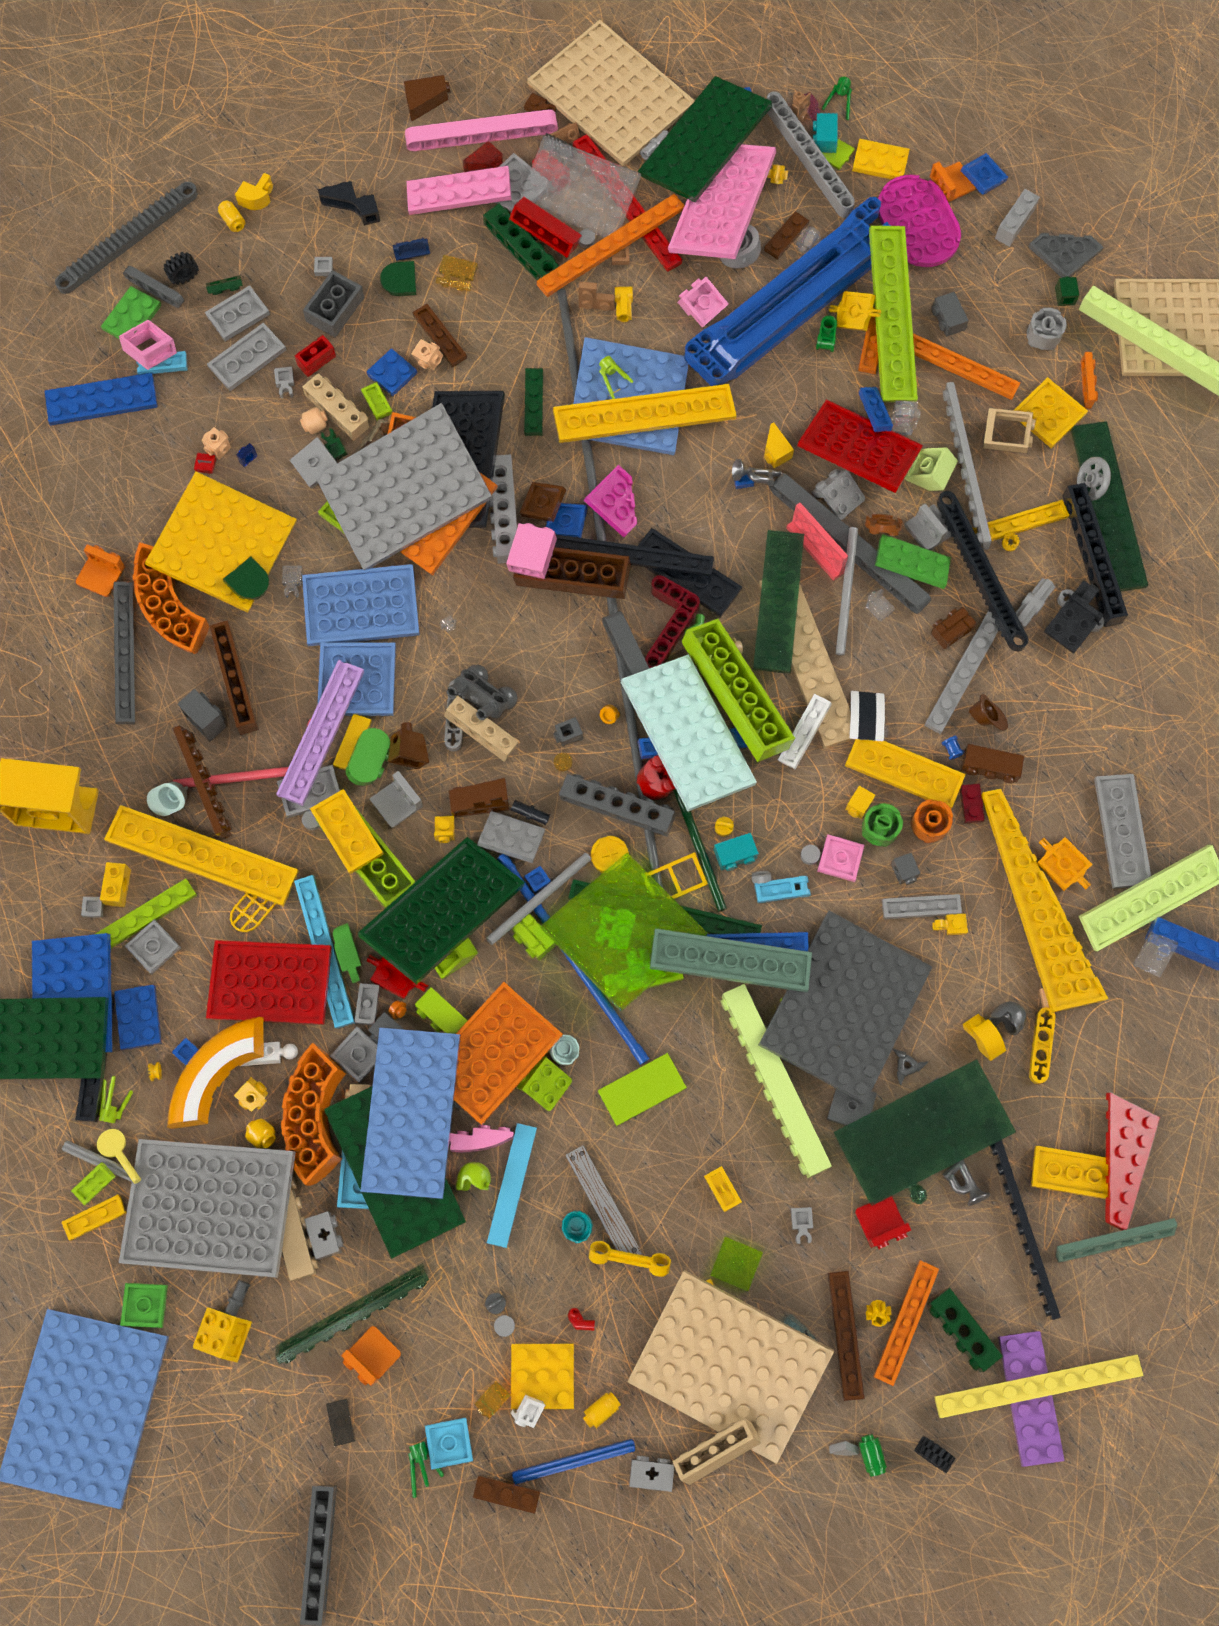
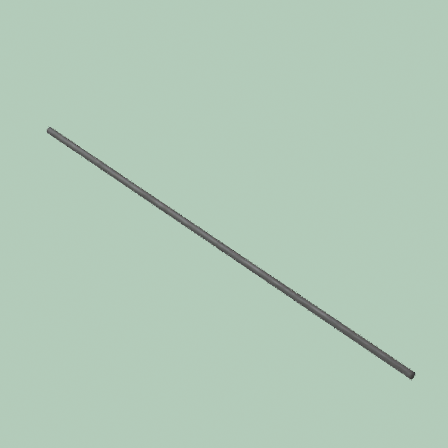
M560 289L557 291L575 397L579 368L567 294L565 289ZM586 439L581 440L589 492L591 493L598 485L591 442ZM592 509L597 540L607 542L603 518ZM606 597L609 615L618 612L616 598ZM615 651L637 784V775L643 767L638 746L639 737L634 707L621 684V680L628 677L622 664V658L619 659ZM637 784L639 799L644 800L647 797L642 794L641 788ZM644 829L650 871L660 867L654 832ZM661 872L651 875L654 896L657 900L665 898Z

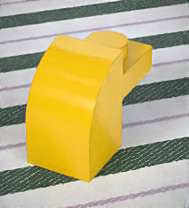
M264 173L256 186L243 181L235 193L238 205L249 210H260L268 206L271 202L269 194L273 189L270 175Z
M977 1014L962 1024L964 1030L976 1040L979 1051L989 1061H992L1006 1051L1000 1033L989 1019L985 1020Z

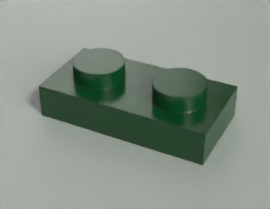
M240 275L206 283L208 294L212 293V295L221 294L223 290L227 289L235 291L240 289V286H243Z

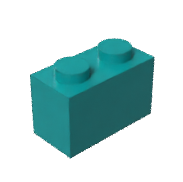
M817 113L816 121H813V131H816V134H813V141L821 152L836 153L838 113Z
M751 833L715 844L713 848L721 871L725 869L727 871L737 868V865L743 863L745 865L752 864L759 855Z

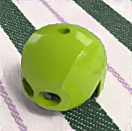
M466 1163L458 1173L456 1189L467 1191L472 1183L481 1190H489L491 1182L489 1169L482 1163Z

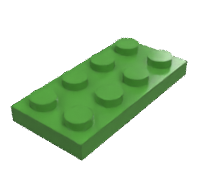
M882 534L879 540L875 566L944 589L947 585L951 557Z

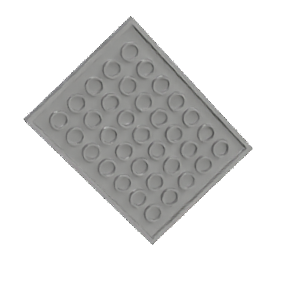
M442 403L315 476L363 570L376 566L493 498Z
M139 1139L134 1169L141 1178V1181L137 1184H134L132 1181L119 1263L278 1278L296 1152Z

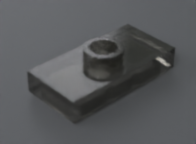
M348 1399L327 1403L326 1407L334 1447L355 1442Z

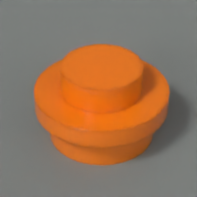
M397 1000L392 1003L388 1011L391 1014V1018L396 1020L405 1015L407 1011L405 1002Z

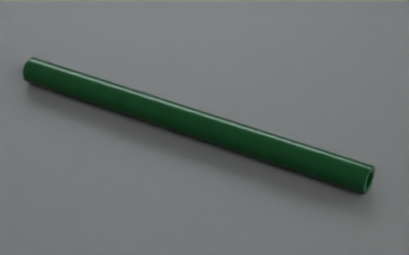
M675 788L673 792L718 912L724 911L727 907L691 811H687Z

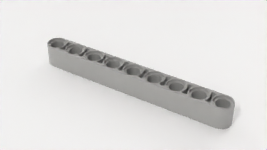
M770 92L767 95V99L772 101V107L767 114L837 214L842 218H847L853 211L855 201L853 196L782 95L778 92Z

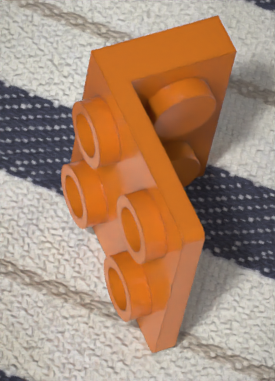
M940 162L934 163L932 166L930 178L940 187L948 202L976 190V187L960 171L963 167L961 162L946 168Z

